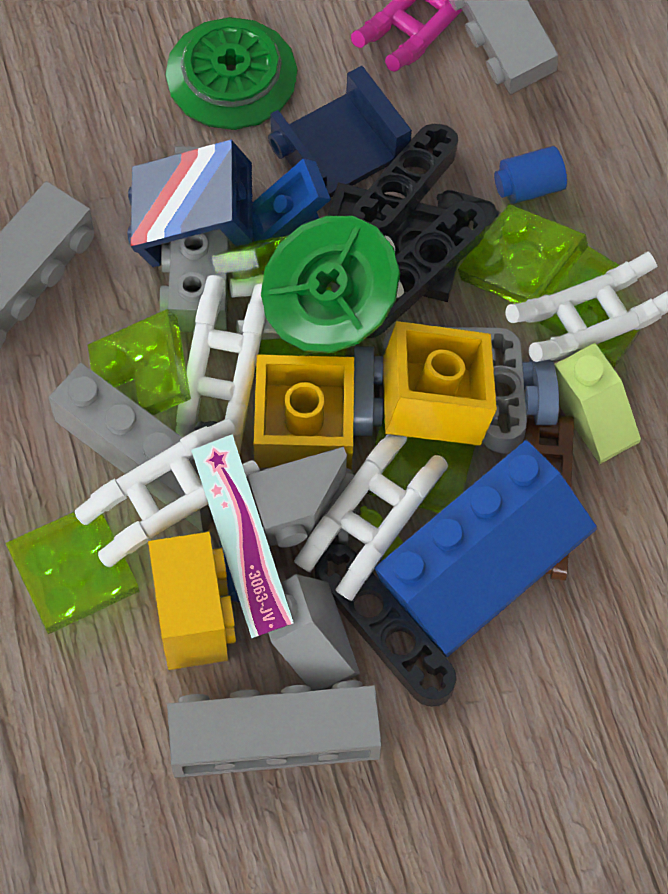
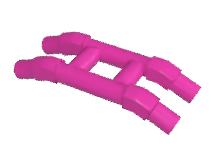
M392 0L381 12H377L371 19L366 21L364 26L351 34V41L356 47L362 48L368 43L375 42L383 37L391 29L392 25L409 35L410 38L385 59L387 68L396 72L405 65H410L418 60L425 53L426 48L463 10L455 11L449 0H425L439 11L424 25L405 12L416 0Z

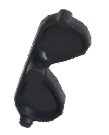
M445 190L436 197L438 207L448 209L453 204L461 201L476 203L486 214V227L490 226L495 217H498L500 214L495 204L491 201L454 190Z

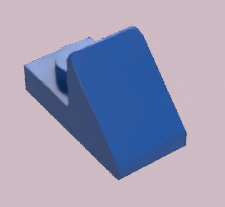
M303 158L252 202L253 239L257 249L264 250L278 246L281 241L299 226L319 219L317 211L328 203L331 198L315 161Z

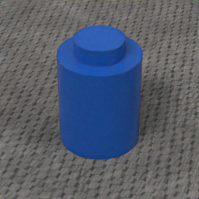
M555 146L501 160L499 170L494 173L495 185L500 197H507L511 204L559 192L567 187L565 164L559 150Z

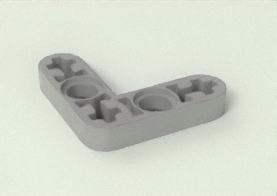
M445 327L491 334L495 383H506L511 386L514 392L505 397L496 396L497 410L483 439V443L494 452H512L523 443L527 423L522 353L519 338L514 332L504 328ZM393 330L384 338L382 356H384ZM493 348L502 349L504 354L503 365L495 366L496 356ZM507 413L506 423L510 433H501L498 426L499 414Z

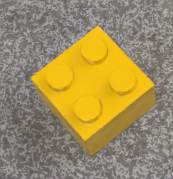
M396 321L383 356L385 434L481 446L497 410L491 334Z
M257 355L253 445L254 461L258 467L272 468L344 447L347 454L346 468L352 470L354 357Z
M210 532L148 541L161 636L168 670L228 661L227 644L236 643L231 599L230 596H227V575L223 549H212Z

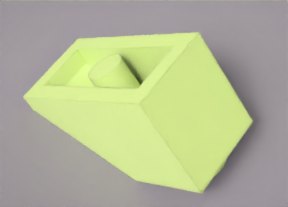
M596 343L554 364L559 387V406L566 416L574 417V428L599 464L640 443L641 437L623 382Z

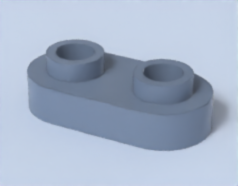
M354 346L353 436H372L373 427H382L383 398H373V385H382L383 356H374V347Z
M530 358L529 362H522L526 415L534 416L535 425H556L559 411V387L554 361L544 360L535 362Z

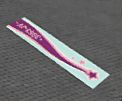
M233 434L191 450L251 638L293 624L291 612Z

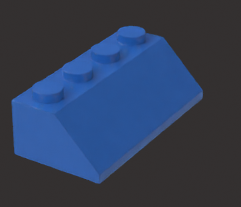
M526 439L374 568L380 582L435 646L448 658L597 530V526L561 473Z

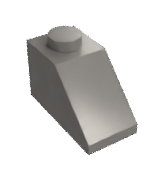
M344 447L247 475L269 547L277 544L279 547H291L303 542L307 535L312 533L324 516L346 476L347 454Z
M297 574L283 581L281 585L294 623L268 632L271 643L305 684L312 688V691L331 689L335 683L347 681L359 675L360 672L329 583Z

